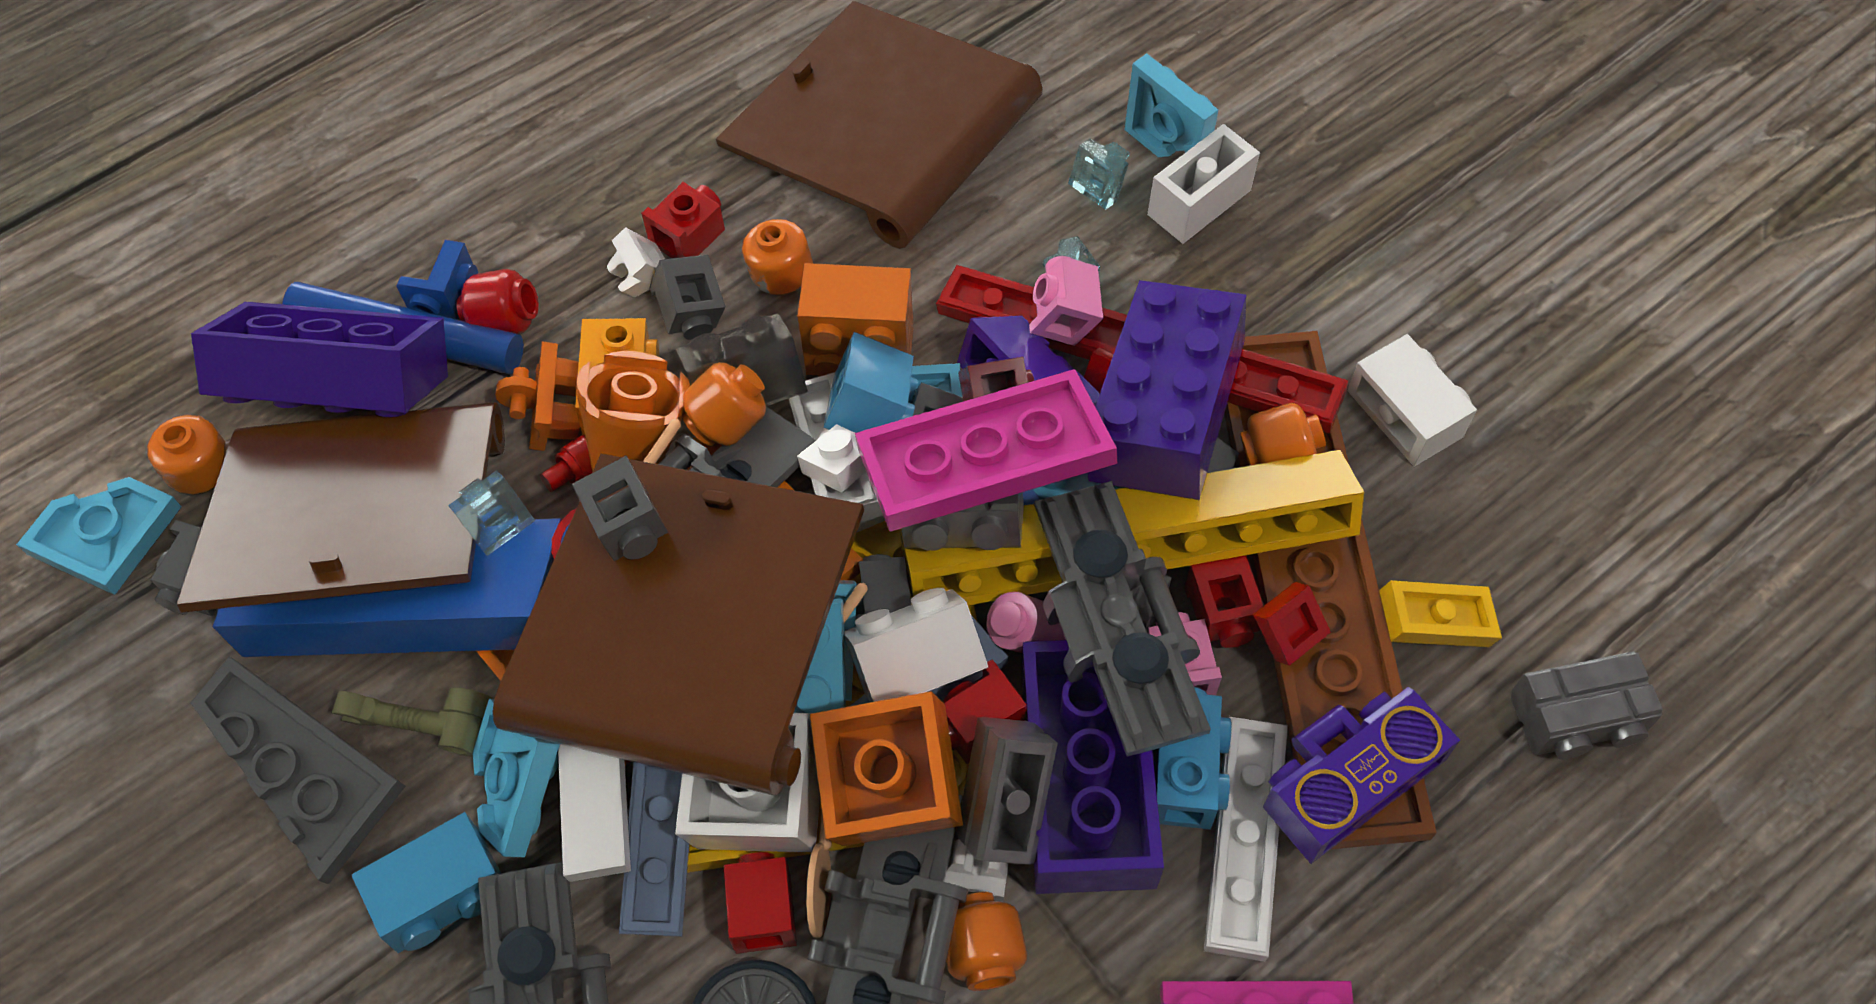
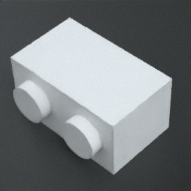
M1222 124L1153 177L1147 215L1184 244L1251 191L1260 152L1225 124Z
M1408 334L1357 362L1347 390L1414 467L1462 439L1477 411L1468 394L1461 387L1454 385L1437 366L1433 356L1426 349L1420 348Z
M933 588L923 591L911 599L912 605L892 613L888 609L869 612L855 621L856 627L844 631V637L861 685L870 703L928 692L988 668L967 602L953 589L945 591L944 588Z

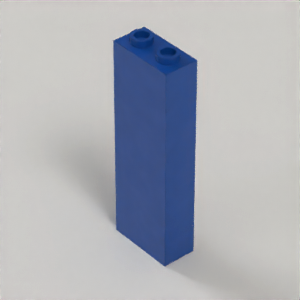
M557 518L478 522L471 582L221 608L217 611L212 627L242 657L515 650L554 561L551 553L552 537L562 520Z

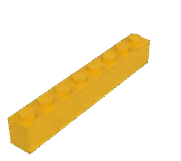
M1341 450L1207 473L1200 500L1131 488L1115 489L1138 548L1143 550L1146 558L1161 557L1167 569L1360 535L1364 491ZM1034 504L1024 505L1021 548H998L995 550L941 548L935 551L905 549L902 528L900 529L902 551L906 560L908 583L912 598L923 591L933 588H944L945 591L953 589L967 602V605L995 601L998 597L1008 592H1020L1025 595L1045 592L1063 583Z

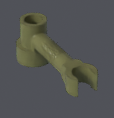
M450 688L443 710L436 712L413 707L409 708L408 706L404 707L403 705L381 702L378 699L357 693L339 691L332 714L341 715V721L351 724L382 725L441 736L438 744L440 749L458 755L472 756L488 700L493 698L470 689Z

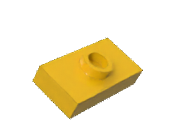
M1391 580L1379 590L1391 642L1491 647L1502 639L1489 587Z

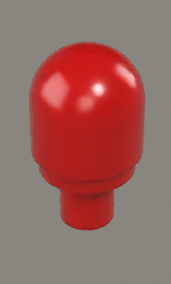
M585 434L561 447L560 452L555 455L556 464L540 474L541 481L550 492L555 491L568 481L573 484L592 474L593 471Z

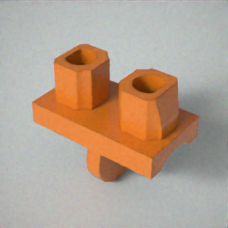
M542 341L540 361L536 366L535 380L529 378V370L527 368L516 367L513 369V376L501 379L496 385V400L510 408L509 416L511 418L523 419L526 415V409L532 408L529 449L545 451L548 438L576 439L580 429L575 404L553 402L554 394L576 396L579 365L578 361L557 358V343Z

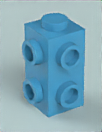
M1194 687L1211 728L1210 734L1154 749V773L1159 822L1161 825L1211 829L1218 810H1227L1229 802L1230 777L1229 774L1219 773L1220 753L1228 754L1230 749L1231 718L1221 717L1222 696L1207 695L1204 690Z

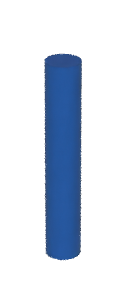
M293 282L286 290L283 298V305L444 318L447 359L497 372L513 374V369L519 367L523 355L524 344L520 334L472 325L465 321L302 282Z

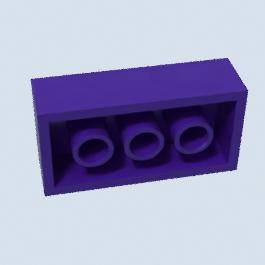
M1139 280L1095 406L1117 447V464L1088 472L1089 482L1102 484L1112 481L1113 486L1200 500L1245 342L1246 294Z
M243 302L191 333L199 395L220 396L227 403L265 400L273 401V405L280 408H293L304 404L322 405L329 412L368 409L375 410L378 416L396 417L406 414L415 404L429 395L434 388L448 377L444 318Z
M1066 640L1023 642L1021 682L1022 697L1027 704L1026 721L1038 725L1044 731V734H1048L1057 742L1042 826L1040 830L1036 831L1039 841L1035 862L1033 863L1035 894L1157 889L1164 870L1152 750L1131 756L1126 755L1094 666L1083 672L1081 680L1069 682L1063 665V660L1069 651Z

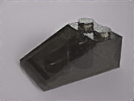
M778 313L755 316L741 324L715 333L702 334L689 342L668 348L679 376L681 371L688 378L690 386L714 363H726L735 368L740 364L746 365L760 377L765 386L761 394L766 406L808 392L793 336Z

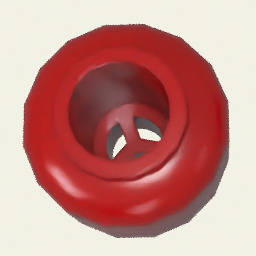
M501 269L470 276L465 281L461 295L457 299V312L461 321L516 334H522L530 327L532 319L537 316L539 307L538 296L533 284L512 269Z

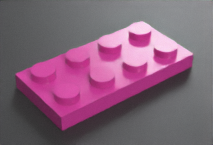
M1075 369L855 433L858 451L890 532L1117 464V447Z

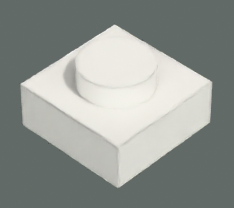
M837 424L797 455L803 474L840 492H843L866 473L857 448L855 432Z

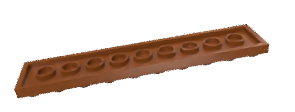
M1318 331L1245 337L1244 350L1328 374ZM1227 402L1224 415L1231 448L1240 453L1234 463L1235 468L1249 466L1240 432L1248 430L1247 422L1249 417L1258 413V411ZM1337 415L1331 432H1323L1326 446L1316 450L1317 454L1341 450L1349 464ZM1362 518L1360 535L1253 554L1263 605H1266L1294 582L1309 585L1331 631L1330 634L1290 666L1274 659L1293 758L1297 759L1301 765H1304L1306 761L1294 748L1292 738L1335 706L1342 705L1361 725L1363 720L1359 713L1370 701L1383 692L1394 698L1403 691ZM1340 733L1321 747V749L1329 755L1347 740ZM1424 778L1332 849L1431 840L1437 832Z

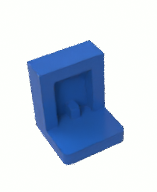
M445 240L428 280L401 276L396 286L407 308L458 320L457 299L461 295L465 281L470 276L478 274V269L476 265H473L465 243Z

